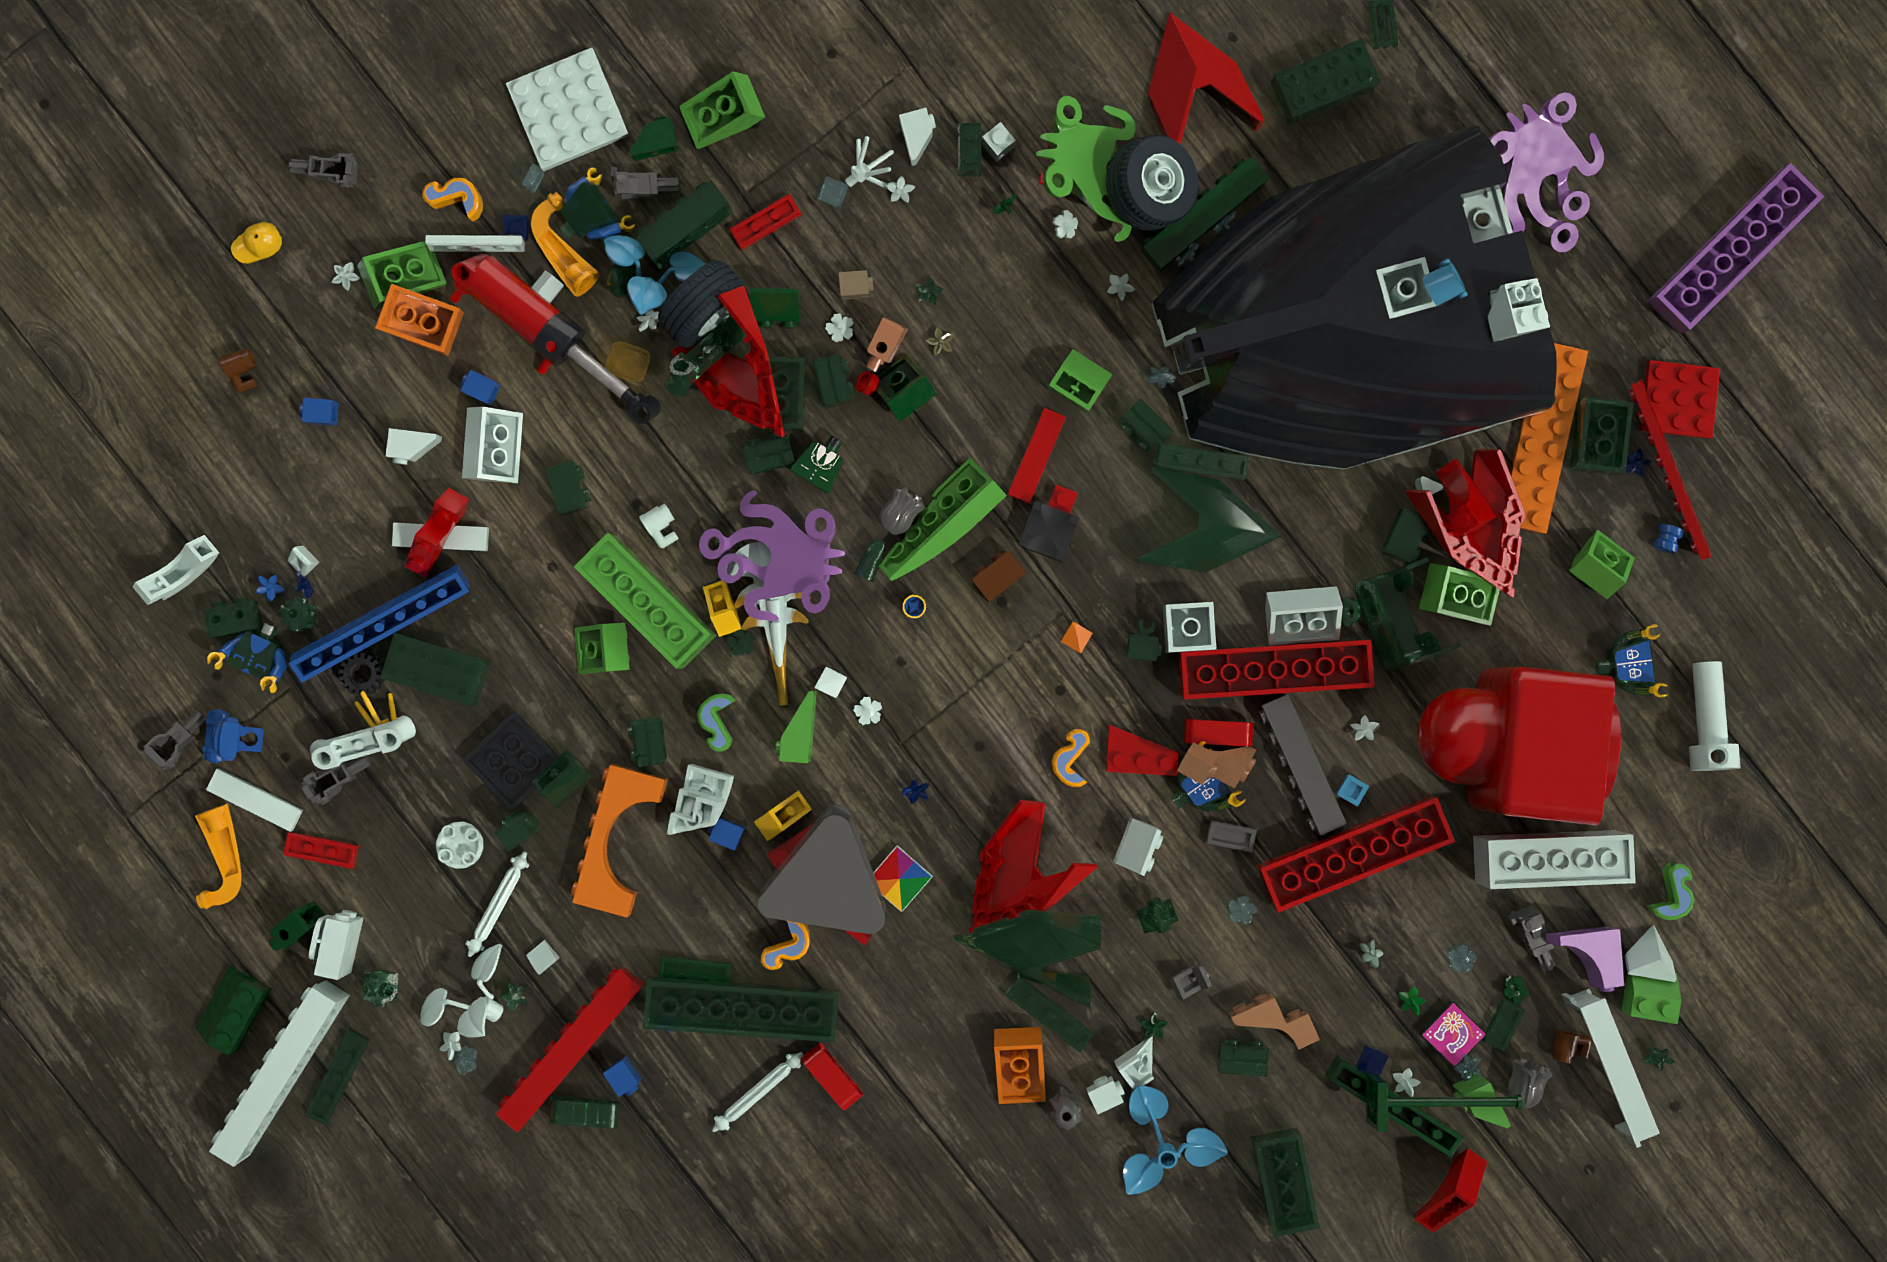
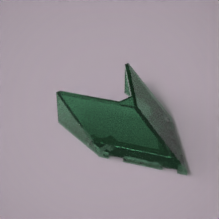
M1152 467L1149 470L1148 475L1157 476L1198 513L1196 530L1136 558V563L1206 573L1282 537L1220 480Z
M1026 910L1020 912L1019 917L1010 920L1006 917L973 928V932L962 935V933L953 935V940L1016 975L1090 1008L1091 976L1044 972V967L1100 949L1101 916Z

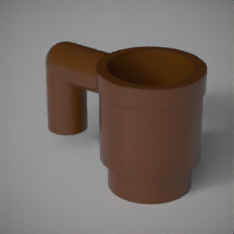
M249 349L238 350L219 358L223 371L231 379L237 392L242 393L258 386L255 378L242 382L239 376L256 366L254 356Z
M1556 1029L1552 1058L1560 1062L1572 1063L1577 1045L1580 1044L1579 1056L1588 1059L1592 1039L1589 1036Z

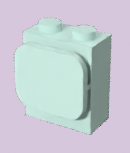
M342 910V913H335L333 916L326 915L317 920L309 950V959H317L314 975L338 980L352 972L363 917L356 916L357 913L354 911Z

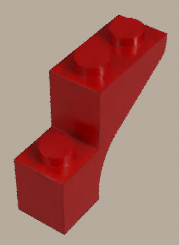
M448 488L435 501L430 519L414 536L405 567L425 578L429 575L450 533L465 514L469 502L467 497Z

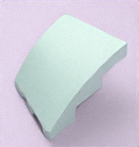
M694 764L688 765L684 787L679 789L675 812H672L670 815L667 834L672 835L715 825L727 802L734 776Z

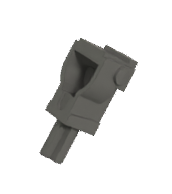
M338 153V155L330 158L310 155L309 161L291 159V162H289L290 173L306 174L316 181L328 180L342 188H354L356 186L358 162L350 153ZM345 161L346 175H343V180H340L341 176L339 174H329L330 165L334 166Z
M611 167V181H614L615 199L657 198L658 192H679L678 178H657V172H617V167Z
M197 709L183 723L176 722L167 733L154 736L143 746L145 748L144 752L163 770H170L179 761L182 749L196 738L193 733L206 721V716ZM173 737L178 742L175 745V751L168 760L161 758L157 754L158 750L155 746L163 747Z
M365 755L349 762L344 761L339 766L331 769L312 771L303 778L304 782L301 783L303 786L302 790L307 798L311 799L312 803L316 802L317 804L324 805L331 798L339 794L342 785L356 779L355 774L371 765L370 759ZM328 774H332L337 784L324 791L318 780Z
M1531 905L1516 912L1511 911V914L1506 917L1510 923L1515 924L1518 928L1527 952L1537 958L1542 972L1553 970L1555 964L1549 950L1553 949L1554 946L1553 944L1546 943L1548 931L1541 913Z

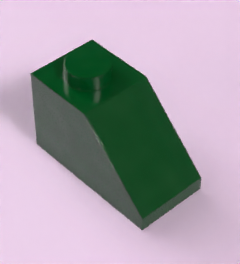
M665 116L652 119L653 122H648L630 150V155L634 161L680 151L671 118H666Z

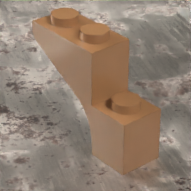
M1193 742L1177 771L1202 785L1207 777L1210 779L1215 777L1235 789L1239 781L1244 783L1256 762L1253 756L1257 750L1246 746L1226 751H1212Z
M1267 993L1258 995L1254 998V1002L1248 1005L1245 1003L1236 1005L1232 1008L1233 1011L1228 1013L1231 1020L1238 1026L1274 1028L1286 1032L1298 1050L1320 1040L1309 1014L1305 1010L1300 1011V1009L1291 1011L1287 1014V1018L1284 1019L1272 994L1267 995Z

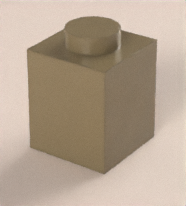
M867 270L839 272L842 300L870 298L869 291H874L873 277H868Z

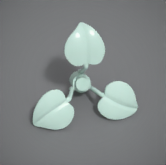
M497 944L483 951L475 960L472 968L471 977L477 980V985L486 997L478 998L469 1006L446 999L447 990L438 988L429 994L422 1006L421 1024L424 1026L434 1025L441 1018L444 1012V1005L450 1004L468 1010L459 1019L457 1026L459 1034L471 1038L485 1036V1019L495 1022L503 1012V1006L492 1000L494 995L489 993L483 985V982H487L493 975L503 945Z

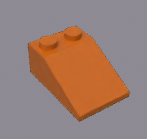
M391 284L375 328L428 350L449 356L464 312L458 307Z
M1041 1027L994 1029L999 1104L1046 1102Z

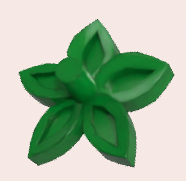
M1413 987L1409 992H1399L1400 998L1405 1001L1402 1004L1401 1010L1405 1011L1411 1008L1415 1015H1419L1418 1005L1424 1004L1427 1000L1417 997V988Z

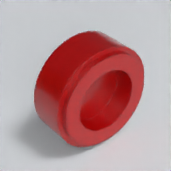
M871 371L863 372L856 381L857 391L863 395L872 394L878 386V376Z

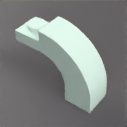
M203 535L186 543L173 561L159 571L135 582L133 588L147 605L161 598L165 600L200 576L213 563L219 552L207 537Z

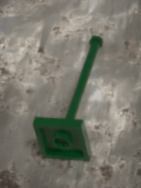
M1366 1073V1122L1377 1132H1388V1107L1523 1108L1521 1095H1514V1097H1388V1083L1376 1073Z

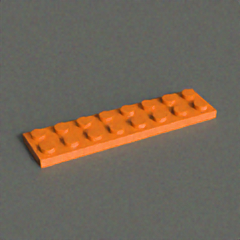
M1554 343L1557 357L1555 402L1550 409L1522 418L1510 470L1511 478L1525 511L1524 522H1521L1520 529L1540 534H1547L1588 355L1586 350Z

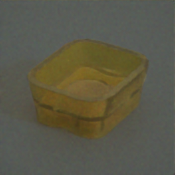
M617 341L610 349L605 368L618 378L639 383L645 378L651 356L643 348Z

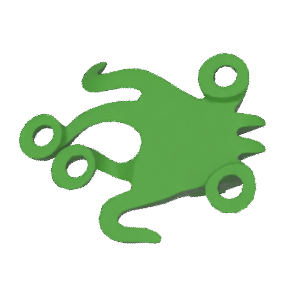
M1064 96L1059 100L1054 111L1053 133L1040 135V138L1049 144L1050 149L1036 152V156L1046 159L1049 163L1048 169L1043 175L1044 188L1049 195L1057 198L1067 196L1072 192L1098 216L1121 223L1123 225L1122 230L1114 239L1117 242L1123 241L1129 236L1132 227L1124 222L1113 208L1106 205L1102 201V197L1104 195L1108 196L1106 190V167L1108 161H1111V158L1118 150L1116 141L1133 138L1135 133L1134 120L1126 111L1106 105L1103 108L1105 113L1119 120L1123 129L1082 124L1079 122L1082 118L1080 104L1075 98ZM1064 106L1072 108V119L1066 118L1063 114Z

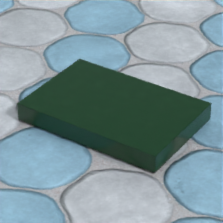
M662 955L655 1003L726 1011L732 963Z

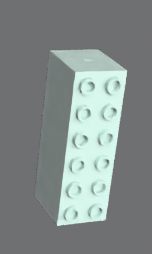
M1616 830L1473 836L1475 883L1489 889L1635 883L1634 841L1632 834Z

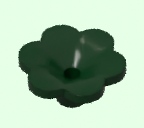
M1345 597L1342 602L1341 623L1351 627L1360 618V605L1358 601H1353L1351 597Z

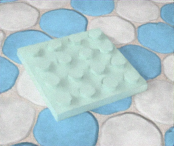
M593 48L584 50L506 83L543 172L629 136Z

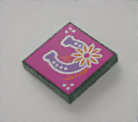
M1452 1000L1419 1033L1454 1068L1487 1035Z

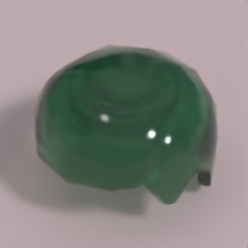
M634 263L631 266L614 264L608 270L606 284L609 292L617 298H627V295H629L627 290L628 282L636 276V265Z

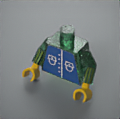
M1652 624L1646 630L1637 629L1622 634L1613 642L1612 648L1606 650L1607 660L1595 662L1597 674H1609V676L1613 677L1619 689L1632 695L1651 696L1654 694L1657 697H1666L1667 695H1661L1658 692L1660 686L1668 685L1664 683L1656 684L1650 639L1654 640L1661 635L1654 636L1650 633V628H1655L1658 625Z
M1200 742L1199 746L1203 747L1205 742ZM1177 772L1178 779L1176 783L1181 788V791L1171 797V800L1178 809L1190 802L1195 809H1200L1204 812L1220 811L1232 806L1238 807L1246 801L1245 799L1242 801L1236 799V795L1240 794L1241 790H1236L1231 794L1227 785L1215 777L1212 779L1207 777L1202 785L1180 772Z

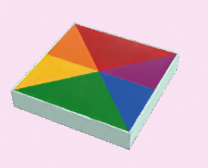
M898 845L874 871L882 896L901 912L933 877Z

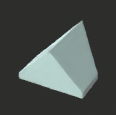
M1653 924L1624 956L1628 974L1675 982L1676 974L1673 961Z
M1153 1036L1145 1039L1114 1060L1117 1069L1133 1090L1137 1086L1146 1085L1154 1079L1152 1076Z

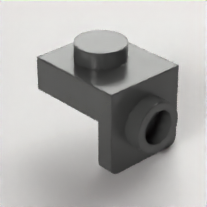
M1202 965L1189 966L1169 978L1178 1000H1184L1200 989L1212 986L1209 974Z

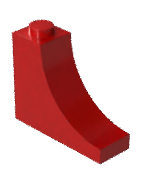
M1457 458L1435 472L1443 484L1450 501V513L1446 518L1459 536L1479 530L1497 517Z
M1469 1148L1454 1157L1442 1184L1430 1200L1415 1213L1414 1220L1434 1233L1473 1207L1476 1203L1487 1161Z

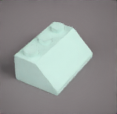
M488 407L467 408L462 478L518 483L523 413Z
M1337 586L1267 592L1265 611L1269 646L1339 640L1343 605Z

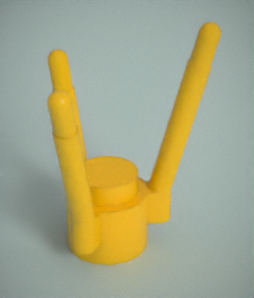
M361 691L360 694L375 724L358 701H355L354 704L368 725L374 727L390 722L388 718L380 721L366 693ZM388 693L391 721L397 719L392 693Z

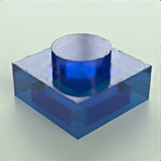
M503 215V236H522L524 241H528L529 217L527 215Z
M1365 1045L1356 1067L1380 1076L1389 1056Z

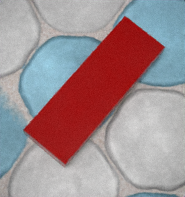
M789 193L729 230L740 249L744 250L802 216V213Z
M289 831L287 832L283 855L353 869L355 868L359 845Z

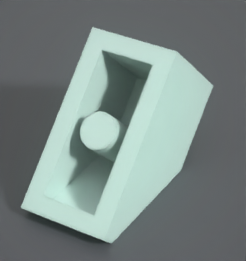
M927 108L899 115L901 129L912 166L918 163L933 136L932 129L936 128L933 114L928 115Z
M389 428L386 457L393 459L392 463L407 465V461H417L439 444L442 437L437 434Z

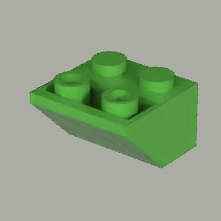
M1073 349L1049 384L1048 390L1085 414H1088L1112 374Z

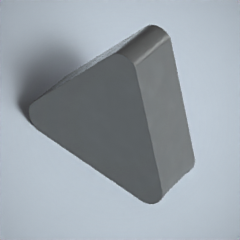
M832 805L822 813L762 886L758 900V909L766 918L866 934L878 932L885 923V900L879 889L851 813L841 805Z

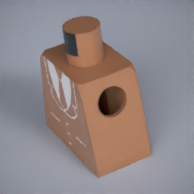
M883 317L867 349V352L872 355L866 367L879 373L884 361L891 363L908 329L889 318ZM883 342L887 345L885 353L880 351V346Z

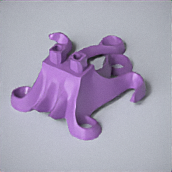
M1566 92L1549 99L1537 113L1531 106L1523 104V123L1515 115L1508 112L1506 116L1511 126L1510 132H1497L1489 138L1502 157L1509 181L1504 185L1503 200L1508 217L1513 225L1512 232L1521 230L1524 232L1525 222L1517 203L1518 194H1524L1527 206L1534 218L1540 224L1553 230L1550 242L1554 250L1558 252H1567L1575 246L1579 237L1578 229L1572 223L1554 219L1545 213L1539 200V189L1542 180L1548 175H1555V197L1559 208L1568 219L1578 220L1588 212L1590 201L1586 193L1570 191L1567 184L1568 173L1571 167L1574 166L1583 175L1591 176L1601 169L1604 162L1603 149L1594 133H1591L1589 137L1592 159L1588 163L1563 129L1562 123L1568 122L1572 118L1577 106L1575 97ZM1564 101L1567 105V110L1563 115L1559 116L1555 108L1559 102ZM1577 196L1580 200V206L1577 210L1573 211L1569 208V202L1573 197ZM1566 229L1568 231V239L1566 242L1560 243L1557 238L1558 233Z
M754 490L748 492L742 498L740 511L746 517H764L772 520L774 523L772 528L762 526L742 528L733 533L729 538L723 536L717 529H708L701 536L699 548L704 557L716 559L723 556L717 568L718 575L722 581L734 583L740 579L745 571L756 575L763 581V587L750 591L744 601L746 612L749 616L758 620L774 622L779 620L776 614L758 610V600L785 596L791 593H802V603L808 612H821L827 606L830 599V589L827 585L829 576L842 573V569L828 565L829 558L845 555L844 551L830 548V542H832L835 535V520L828 511L824 509L811 511L806 517L805 530L807 534H805L779 508L769 504H750L757 494ZM821 517L827 522L826 529L823 532H820L816 527V520ZM712 537H717L720 542L719 548L715 551L711 550L708 546ZM754 539L767 545L771 551V560L766 567H759L744 556L726 553L737 542ZM731 562H736L739 569L732 576L728 573L727 568ZM814 591L821 593L822 598L818 604H812L810 601V594Z

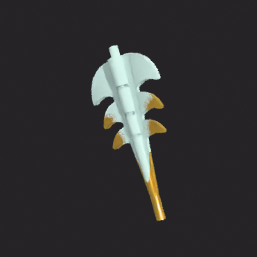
M762 542L747 544L735 553L744 556L759 567H766L771 560V551ZM731 562L728 565L727 571L730 575L733 576L738 572V564ZM746 571L742 574V576L752 577L754 583L742 590L737 597L734 605L735 608L744 605L746 595L750 591L763 587V581L756 575ZM791 593L785 596L758 600L757 604L761 611L776 614L779 620L776 622L758 620L749 616L742 626V630L755 626H762L765 629L777 682L779 706L789 705L786 686V624L793 622L808 623V619L804 614L796 609L787 607V601L801 598L802 593Z

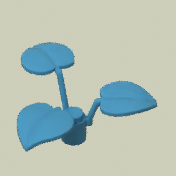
M621 235L610 236L603 240L605 252L611 261L621 266H631L633 263L636 265V276L629 280L627 290L634 307L640 315L665 302L667 293L661 284L672 272L675 273V277L679 281L684 282L690 275L705 265L702 260L691 253L677 252L670 258L669 262L672 267L665 272L658 282H655L651 277H641L639 259L644 258L645 251L638 241Z
M1139 1085L1133 1090L1129 1100L1130 1114L1140 1125H1145L1152 1120L1159 1146L1156 1152L1157 1158L1153 1157L1150 1160L1146 1154H1135L1126 1160L1123 1175L1127 1194L1142 1193L1156 1186L1163 1177V1168H1173L1184 1148L1187 1161L1197 1167L1210 1165L1228 1154L1220 1137L1206 1128L1190 1130L1186 1135L1187 1143H1183L1175 1151L1173 1145L1164 1143L1156 1119L1164 1117L1167 1113L1168 1101L1166 1096L1160 1090L1145 1085Z

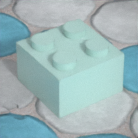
M1213 602L1163 605L1166 652L1216 649Z

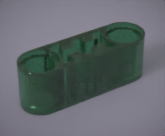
M554 1096L551 1097L549 1123L595 1128L618 1127L620 1102L605 1099Z

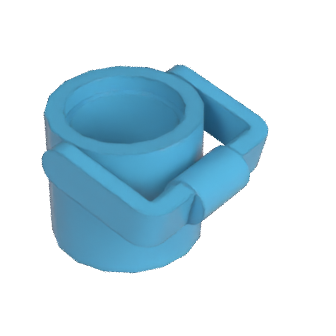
M1449 258L1438 263V269L1422 277L1423 283L1436 306L1454 297L1458 300L1468 295L1457 270Z

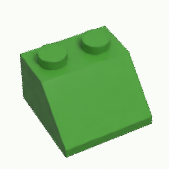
M1596 530L1574 558L1570 572L1577 579L1589 585L1595 593L1608 599L1626 583L1635 558L1599 530Z
M625 623L598 624L574 628L579 674L630 670Z
M1627 972L1621 1012L1633 1017L1678 1024L1681 995L1677 973H1675L1676 981L1672 982L1630 975Z
M1478 1073L1452 1085L1455 1090L1453 1097H1497L1491 1083ZM1462 1107L1465 1112L1468 1111L1476 1118L1505 1128L1511 1127L1502 1107Z

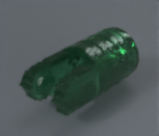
M882 539L873 541L867 553L863 552L860 563L854 572L855 575L874 582V578L880 568L879 565L882 563L880 558L884 552L883 549H885V543Z

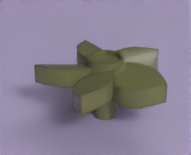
M936 328L935 338H929L925 341L929 345L934 346V356L938 355L941 350L952 352L951 345L948 342L953 334L947 333L943 335Z

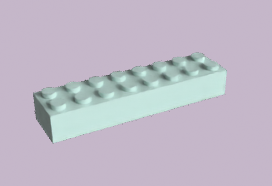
M327 980L320 984L316 983L312 988L308 987L301 997L303 1002L299 1009L296 1007L288 1017L289 1025L286 1029L283 1028L276 1036L277 1044L274 1049L270 1048L263 1057L264 1065L251 1076L250 1082L252 1084L249 1089H245L238 1097L237 1102L239 1105L226 1116L224 1122L227 1124L222 1131L219 1130L213 1137L211 1143L214 1145L210 1149V1153L233 1167L251 1155L350 995Z

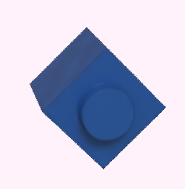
M470 370L469 374H465L461 381V392L491 406L501 385Z
M303 398V404L300 405L299 409L302 422L313 425L337 426L339 403L326 399Z
M720 816L715 825L709 826L707 833L711 835L708 840L735 851L746 827Z
M627 1056L607 1068L603 1073L618 1097L624 1093L626 1096L634 1093L639 1089L637 1085L642 1080Z

